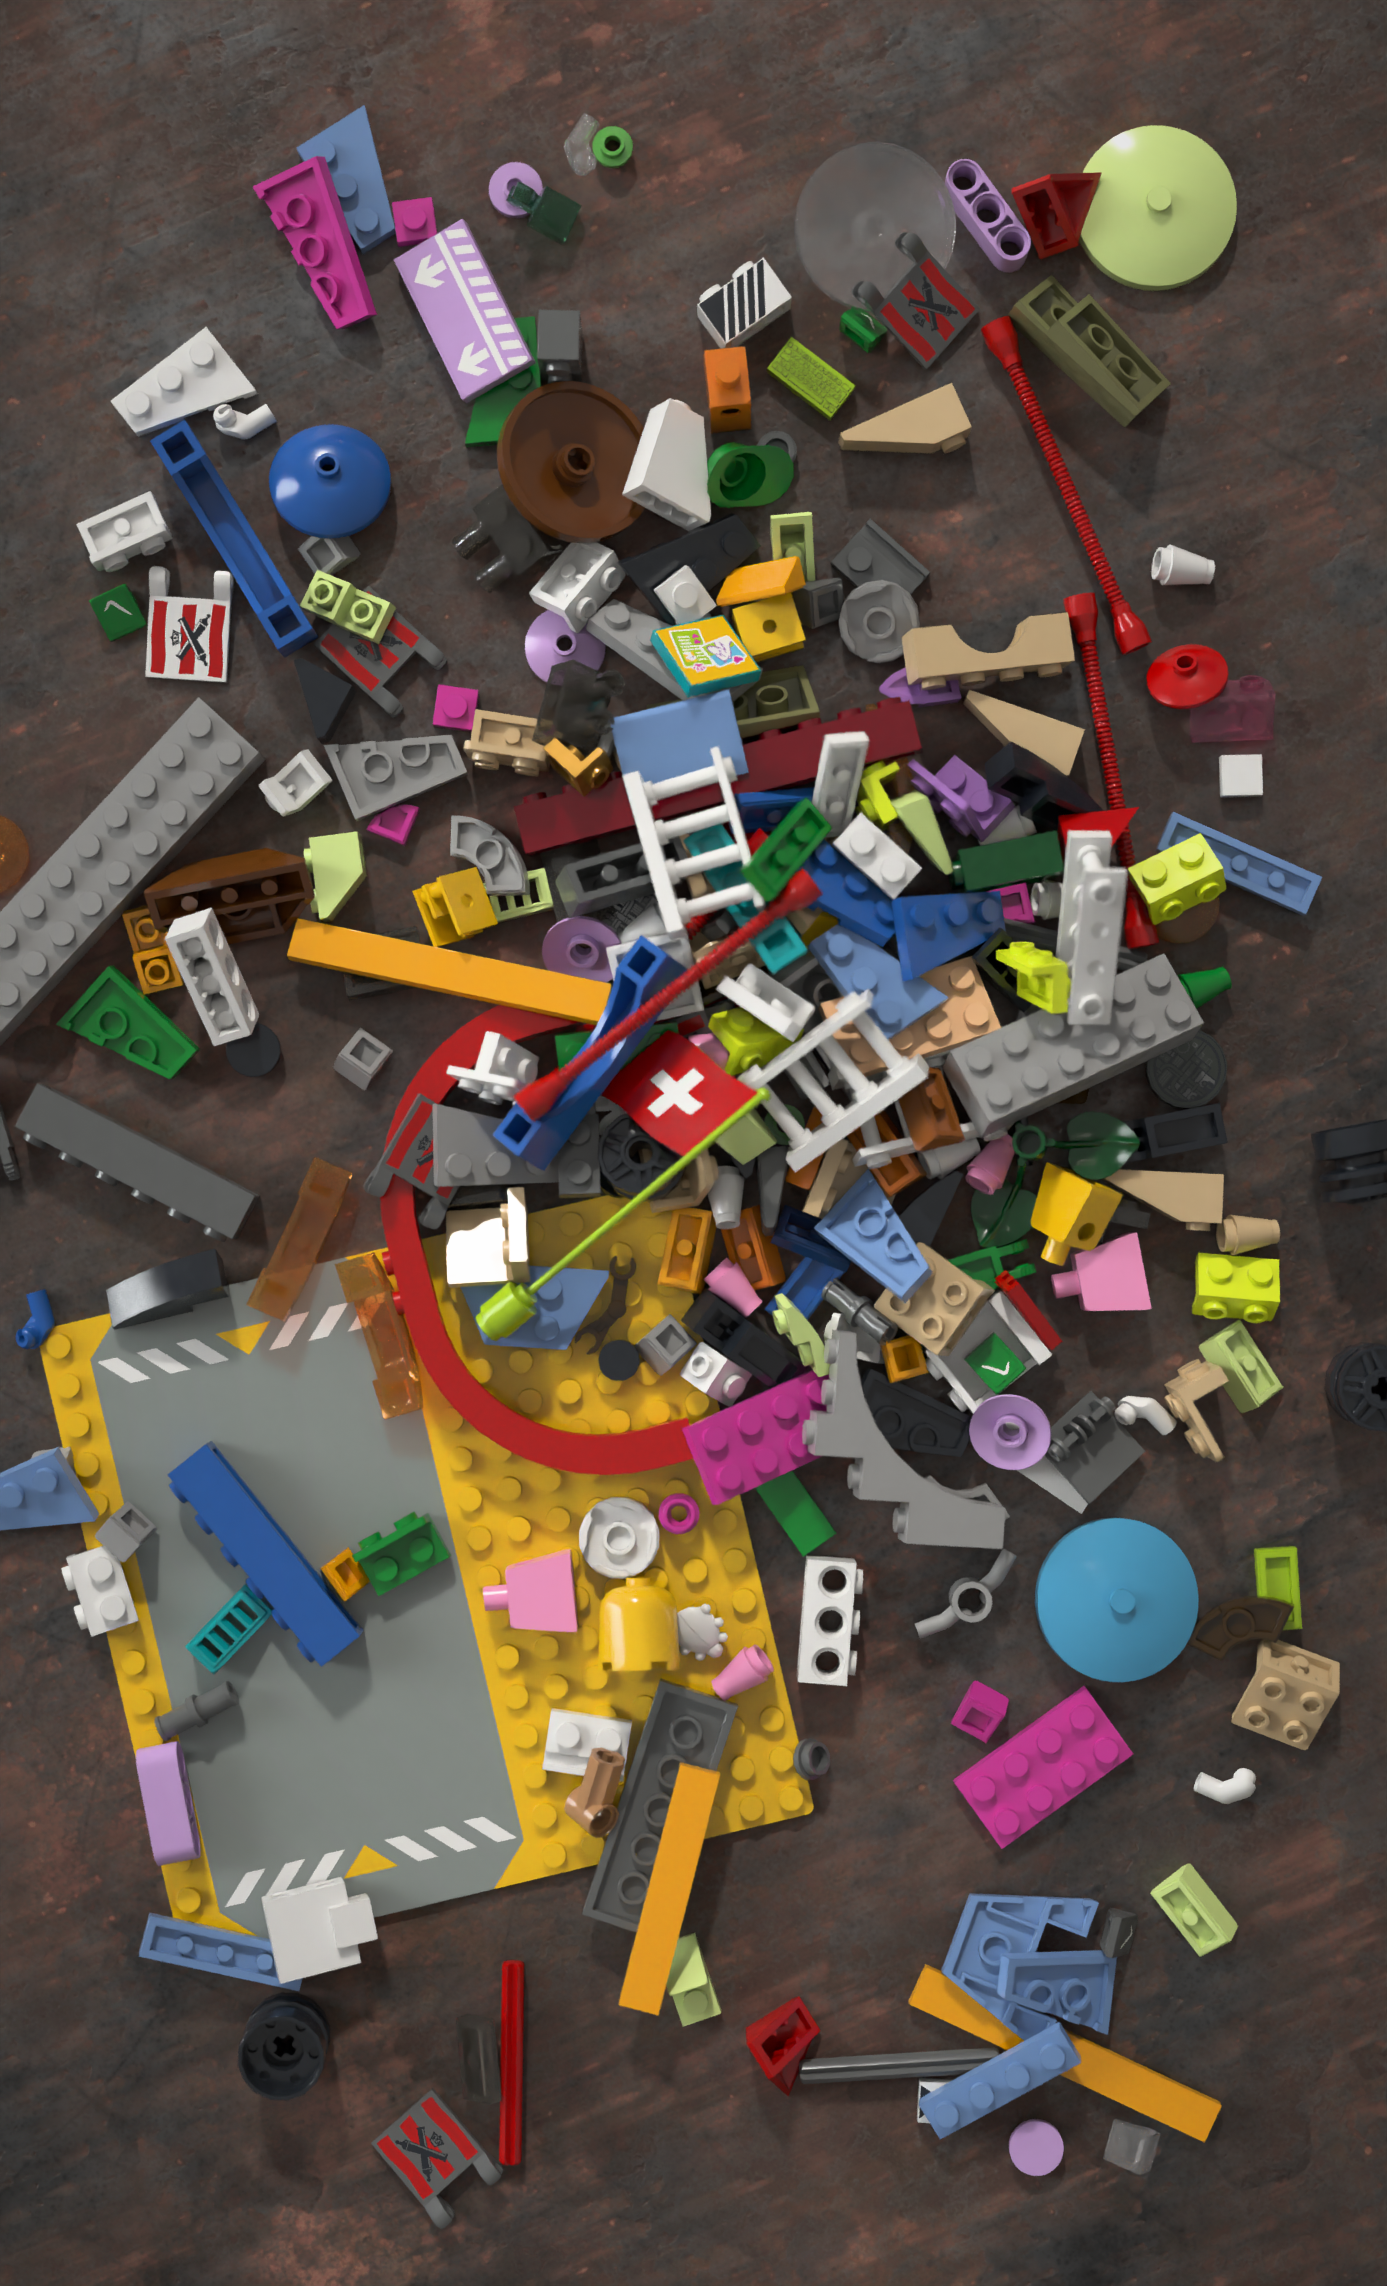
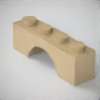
M1068 612L1029 616L1017 625L1014 638L1005 651L997 653H984L969 647L959 638L952 625L914 628L901 637L908 685L921 684L922 690L945 687L946 681L960 680L962 686L984 683L985 677L998 675L1002 682L1024 678V673L1035 671H1038V677H1051L1062 674V668L1075 661Z

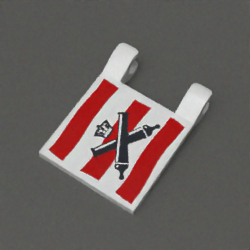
M151 567L149 570L150 599L145 677L227 683L234 576L228 571L215 572L214 600L168 597L170 584L169 570L164 567Z

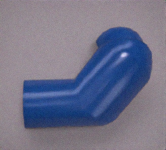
M46 1289L26 1295L32 1316L24 1328L18 1329L16 1333V1342L23 1349H36L43 1345L54 1328L55 1319Z

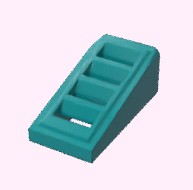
M245 1583L185 1647L211 1673L215 1674L272 1615L273 1609L262 1599H259ZM240 1600H243L259 1616L255 1621L237 1606ZM229 1612L247 1628L243 1633L225 1617ZM217 1624L235 1641L231 1646L213 1630ZM205 1637L223 1653L219 1658L201 1642Z

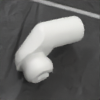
M1124 1397L1118 1402L1119 1407L1116 1408L1114 1413L1116 1419L1124 1425L1133 1424L1136 1418L1147 1419L1162 1435L1170 1433L1177 1424V1421L1153 1398Z

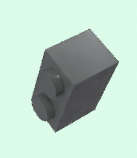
M539 309L537 360L541 380L548 381V384L560 381L581 382L583 330L580 311Z

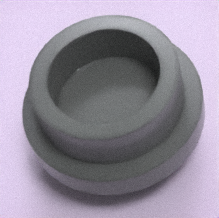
M812 1738L803 1739L797 1744L793 1762L799 1776L805 1780H815L828 1771L830 1753L825 1744Z

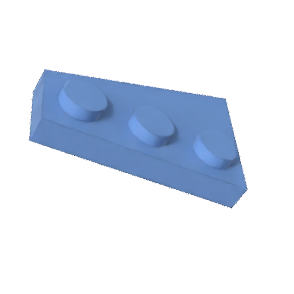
M839 924L810 942L808 946L811 953L844 998L852 992H856L859 996L867 989L873 994L872 1004L865 1011L888 1041L945 1003L948 999L946 995L920 976L903 982L901 966L898 960L875 943Z
M869 1169L814 1227L819 1236L904 1303L913 1296L933 1273Z
M1102 1950L1002 1953L997 1994L1005 2000L1043 2013L1047 2012L1062 2017L1066 2021L1078 2025L1082 2024L1108 2035L1117 1957H1106Z

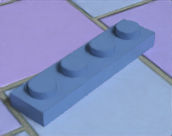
M1171 813L1155 851L1160 853L1201 833L1224 869L1225 882L1302 916L1306 915L1322 879L1321 876L1180 814Z
M149 1913L139 1950V1957L290 1990H300L303 1978L280 1984L270 1939Z
M1058 2022L919 2099V2106L938 2137L942 2139L1080 2064L1081 2055L1061 2023Z

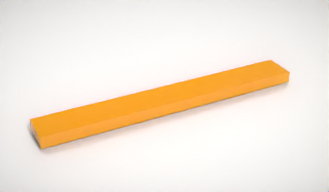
M297 918L287 953L290 961L593 1025L598 1024L612 990V984L299 918Z
M925 1964L908 2000L910 2005L1006 2050L1024 2041L940 1970ZM1064 2029L1081 2055V2063L1060 2074L1061 2076L1205 2143L1221 2109L1220 2101Z

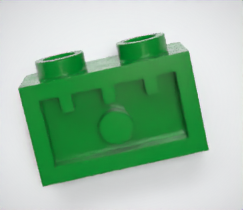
M414 1511L394 1522L393 1524L397 1530L384 1538L378 1531L358 1542L361 1550L353 1554L352 1557L355 1562L359 1561L378 1596L452 1556L429 1513L418 1518Z

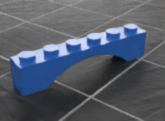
M186 420L181 421L150 440L281 655L285 658L318 638L309 620Z
M640 935L617 966L613 987L605 1010L594 1031L574 1058L578 1059V1055L582 1056L583 1051L587 1052V1048L591 1049L590 1046L595 1045L596 1041L599 1042L600 1038L603 1039V1035H607L609 1031L612 1032V1028L616 1029V1025L620 1026V1022H624L625 1018L629 1019V1015L633 1016L632 1013L634 1011L637 1013V1009H641L642 1005L645 1006V1002H650V998L654 999L653 996H658V992L662 993L663 988L666 989L667 985L671 986L670 983L675 982L676 978L679 979L680 975L683 976V973L687 972V968ZM661 1008V1012H657L656 1016L652 1015V1019L648 1018L649 1021L647 1023L644 1022L643 1026L640 1025L639 1029L636 1028V1032H631V1036L627 1035V1039L623 1038V1042L619 1041V1045H614V1049L610 1048L611 1051L606 1052L605 1056L602 1055L601 1059L597 1058L598 1061L594 1062L592 1066L589 1065V1069L585 1068V1072L581 1071L580 1076L577 1075L576 1079L572 1078V1082L568 1081L567 1089L558 1095L551 1109L535 1122H532L520 1105L516 1103L496 1129L493 1136L518 1157L544 1171L664 1009Z

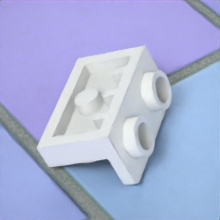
M571 542L529 594L534 603L564 617L570 630L579 633L587 624L588 618L594 615L611 593L619 587L626 574L617 562L619 560L614 550L597 542Z
M748 964L736 982L725 975L716 988L727 998L792 1042H794L815 1011V1007L752 964Z

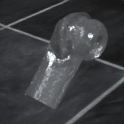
M582 114L564 143L569 166L580 176L588 175L597 166V159L592 154L589 141L600 125L593 117L587 114Z

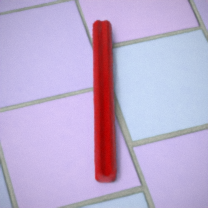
M519 1960L504 1961L502 1966L499 2162L502 2165H518L522 2158L524 1963Z

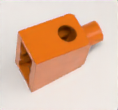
M745 347L704 351L703 361L711 434L751 430V397ZM726 409H739L735 413H722Z

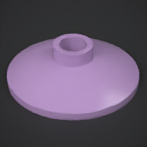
M547 610L531 624L526 635L525 653L531 669L544 682L557 687H573L585 683L597 673L603 663L606 646L586 630L587 624L579 633L570 630L564 617ZM563 637H567L572 641V647L567 651H561L557 647V642Z
M577 916L561 920L550 928L543 941L542 957L548 971L607 983L613 979L606 947L622 943L615 931L604 922L591 917ZM583 943L589 945L590 947L582 948L578 944Z
M1003 1394L985 1400L975 1410L970 1421L969 1434L974 1449L986 1462L1001 1469L1021 1470L1031 1467L1044 1457L1050 1445L1051 1427L1045 1413L1034 1402L1018 1395ZM1005 1423H1014L1019 1426V1429L1011 1430Z

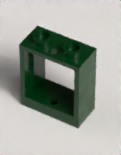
M1051 831L959 850L952 858L953 872L948 874L951 889H958L959 894L987 892L1022 883L1029 885L1043 882L1046 879L1054 880L1064 872L1057 832Z

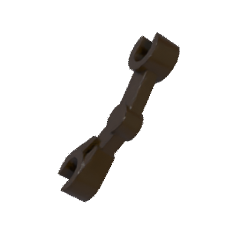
M617 1255L610 1262V1272L614 1276L611 1303L599 1319L579 1330L575 1336V1343L585 1333H591L595 1336L596 1344L587 1354L595 1353L599 1349L609 1328L618 1318H621L626 1313L625 1301L628 1279L636 1271L634 1258H631L630 1271L623 1275L619 1274L615 1269Z

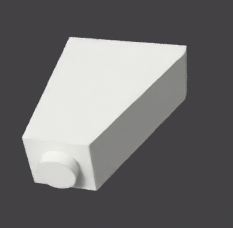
M668 399L650 409L622 495L683 529L691 531L708 523L711 517L710 497L707 493L708 467L704 417L691 411L688 404L679 400Z

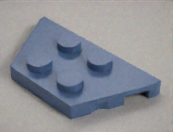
M530 1265V1282L524 1284L530 1287L552 1267ZM564 1268L534 1293L537 1298L535 1303L537 1313L508 1338L501 1337L498 1341L490 1339L481 1330L475 1316L481 1312L480 1307L506 1284L461 1287V1290L485 1345L566 1350L609 1278V1271Z

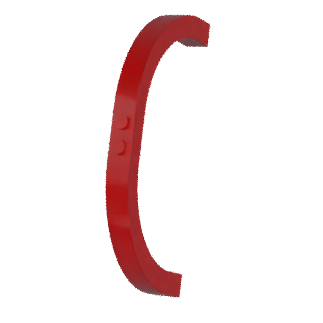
M498 1005L483 1012L451 1035L422 1065L408 1086L395 1112L387 1135L384 1152L418 1093L439 1105H443L459 1084L458 1080L446 1074L448 1067L454 1066L475 1070L486 1031L501 1034L514 1043L519 1044L537 1037L583 1025V1022ZM393 1174L386 1192L380 1197L382 1223L388 1251L382 1252V1258L387 1276L395 1275L399 1289L392 1292L398 1316L405 1314L415 1347L427 1372L442 1395L464 1419L480 1433L501 1447L527 1460L550 1468L574 1473L596 1475L629 1474L694 1459L682 1431V1428L690 1425L687 1416L621 1433H574L534 1422L516 1413L489 1393L467 1369L447 1333L420 1234L416 1212V1187Z

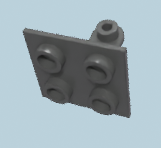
M1092 1391L1088 1392L1051 1427V1441L1045 1454L1047 1459L1088 1505L1146 1452L1113 1416L1112 1411L1116 1407L1112 1400L1106 1396L1100 1400Z

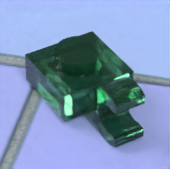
M519 181L516 186L513 185L506 199L511 205L531 214L526 226L561 245L566 242L582 206L548 186L542 188L538 195L531 187Z

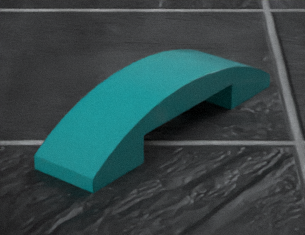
M721 823L700 829L683 840L692 857L735 844ZM742 860L702 871L715 892L749 883L740 872L744 866ZM754 899L726 907L741 930L743 925L746 926V923H751L750 920L754 919L756 915L759 916ZM765 901L766 908H767V906H769L768 903H769L770 901H768V902ZM785 917L778 920L774 919L775 922H770L771 925L769 927L766 926L765 930L762 929L761 933L758 932V936H754L752 940L749 939L751 945L773 975L808 952Z

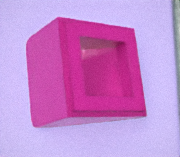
M975 1680L964 1696L951 1724L987 1743L1005 1717L1009 1699Z

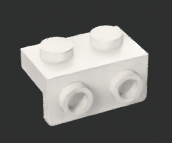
M151 491L76 524L90 553L89 558L99 572L104 569L106 572L119 570L129 563V558L143 553L145 556L154 554L166 546L164 542L173 539Z
M104 1545L76 1555L67 1556L68 1566L61 1568L68 1591L74 1589L77 1591L81 1604L74 1606V1610L81 1630L89 1628L92 1637L139 1621L121 1562Z

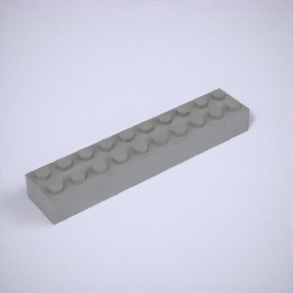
M199 697L0 912V1046L119 919L123 911H126L264 762L265 758Z

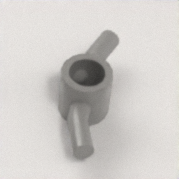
M1003 1548L992 1569L984 1578L979 1580L973 1577H962L955 1581L950 1587L948 1594L951 1606L939 1615L915 1623L919 1638L921 1639L951 1627L959 1619L972 1623L986 1618L992 1608V1596L990 1593L1003 1582L1017 1556ZM968 1588H975L981 1591L979 1595L981 1604L974 1610L958 1607L959 1595L965 1593Z

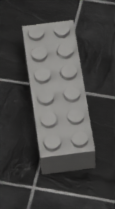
M1159 955L1115 976L1110 1025L1068 1024V1012L1051 1014L1041 1009L950 1051L942 1068L980 1137L983 1138L1193 1040L1204 1024V1021L1166 955Z

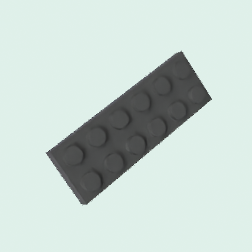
M660 1678L617 1806L618 1820L614 1828L608 1833L582 1915L635 1933L637 1932L680 1762L717 1771L738 1704L727 1700L724 1701L721 1698Z

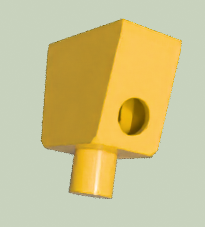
M1047 1162L1030 1221L1033 1228L1048 1235L1041 1258L1063 1266L1071 1246L1087 1251L1095 1249L1123 1194L1095 1180L1084 1178L1072 1169Z

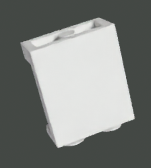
M998 1289L991 1295L949 1356H937L926 1347L922 1349L927 1356L925 1359L927 1370L936 1381L942 1377L945 1378L952 1387V1390L947 1395L962 1413L969 1409L974 1414L981 1403L998 1395L982 1381L964 1360L993 1332L1026 1367L1025 1371L1014 1381L1034 1365H1040L1052 1356L1005 1294Z

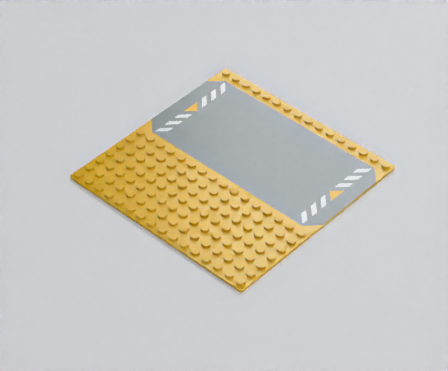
M606 1195L528 1214L530 1265L555 1266L631 1200ZM642 1202L565 1267L609 1271V1278L577 1330V1334L579 1330L599 1319L611 1303L614 1276L610 1272L609 1265L613 1257L617 1255L615 1269L622 1275L630 1271L631 1258H634L636 1262V1271L628 1279L625 1301L626 1313L621 1318H618L609 1328L601 1346L592 1354H587L596 1344V1338L591 1333L583 1334L577 1343H575L574 1336L566 1350L485 1345L461 1287H450L448 1285L446 1234L422 1239L447 1333L467 1369L489 1393L516 1413L534 1422L574 1433H621L686 1416L691 1425L720 1412L718 1400L705 1394L680 1376L681 1370L698 1344L704 1342L701 1336L681 1321L682 1317L694 1303L693 1295L691 1292L657 1284L672 1210L652 1213L650 1202ZM388 1247L227 1285L229 1297L192 1305V1312L114 1330L112 1328L110 1313L54 1326L44 1344L39 1346L63 1448L71 1447L77 1478L99 1512L96 1521L81 1523L87 1551L103 1546L96 1539V1532L127 1501L158 1528L128 1560L121 1562L139 1621L107 1631L106 1633L135 1757L137 1749L179 1741L183 1750L199 1833L201 1854L200 1858L161 1865L173 1918L270 1939L261 1897L342 1877L345 1882L347 1897L364 1893L368 1895L373 1917L375 1918L597 1865L608 1834L600 1838H594L570 1818L564 1809L568 1796L574 1789L581 1786L584 1776L542 1770L551 1709L555 1708L632 1720L623 1782L619 1781L612 1803L617 1808L660 1678L720 1698L714 1690L711 1681L725 1669L743 1647L750 1648L754 1644L758 1645L768 1656L774 1671L768 1675V1681L740 1692L727 1700L738 1704V1708L717 1768V1772H720V1778L704 1839L807 1815L813 1811L814 1805L808 1780L799 1776L793 1762L794 1751L799 1741L740 1495L718 1505H712L694 1459L629 1474H581L550 1468L527 1460L501 1447L480 1433L442 1395L417 1352L405 1314L398 1316L392 1292L399 1290L395 1275L387 1276L382 1258V1252L388 1251ZM669 1314L676 1319L697 1343L662 1376H659L640 1354L637 1371L632 1377L623 1381L609 1379L602 1373L599 1367V1354L607 1343L620 1339L635 1345ZM213 1441L364 1630L356 1640L322 1667L316 1660L311 1663L303 1656L297 1647V1643L300 1641L291 1629L283 1630L272 1615L215 1674L211 1673L186 1649L185 1646L241 1589L246 1583V1579L249 1578L240 1565L233 1567L226 1560L220 1550L223 1544L214 1533L208 1535L195 1520V1516L198 1513L189 1501L182 1503L169 1487V1484L173 1481L169 1478L168 1474L206 1443ZM674 1493H684L691 1496L699 1507V1520L696 1526L685 1534H673L667 1531L659 1520V1508L662 1501ZM610 1497H629L643 1503L654 1514L659 1527L658 1551L653 1562L646 1569L629 1578H650V1586L662 1587L669 1591L675 1599L677 1613L688 1607H700L703 1604H709L711 1607L709 1613L714 1618L721 1617L724 1620L723 1626L719 1628L720 1632H725L728 1635L727 1641L721 1643L724 1650L720 1657L712 1658L706 1654L704 1660L698 1661L695 1658V1652L690 1651L688 1655H682L679 1651L680 1669L599 1671L601 1601L606 1593L613 1588L626 1587V1579L609 1578L597 1573L585 1560L579 1547V1529L586 1513L598 1502ZM676 1506L672 1509L671 1515L675 1520H683L687 1516V1511L682 1506ZM414 1511L418 1518L429 1513L452 1556L380 1596L377 1595L373 1585L369 1582L347 1601H342L320 1570V1567L348 1547L353 1554L359 1552L361 1548L358 1542L378 1531L383 1538L397 1530L393 1523ZM565 1549H571L579 1623L577 1632L511 1628L509 1609L485 1611L483 1587L505 1585V1570L507 1566ZM264 1596L262 1600L274 1610V1607ZM243 1600L238 1602L237 1606L253 1621L259 1617ZM230 1612L225 1616L241 1633L247 1629ZM218 1624L214 1627L213 1630L230 1646L235 1642ZM206 1637L201 1641L217 1658L223 1654ZM226 1681L233 1685L239 1698L238 1705L232 1706L209 1718L208 1724L202 1727L195 1725L171 1737L168 1741H164L159 1735L154 1718L185 1704V1699L193 1694L198 1697Z

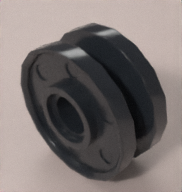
M627 1113L619 1116L609 1124L599 1141L598 1160L608 1184L618 1195L631 1201L684 1157L651 1137ZM649 1149L653 1152L648 1162L643 1164L633 1162V1156L638 1150ZM686 1166L643 1202L658 1200L672 1192L679 1185L685 1174Z

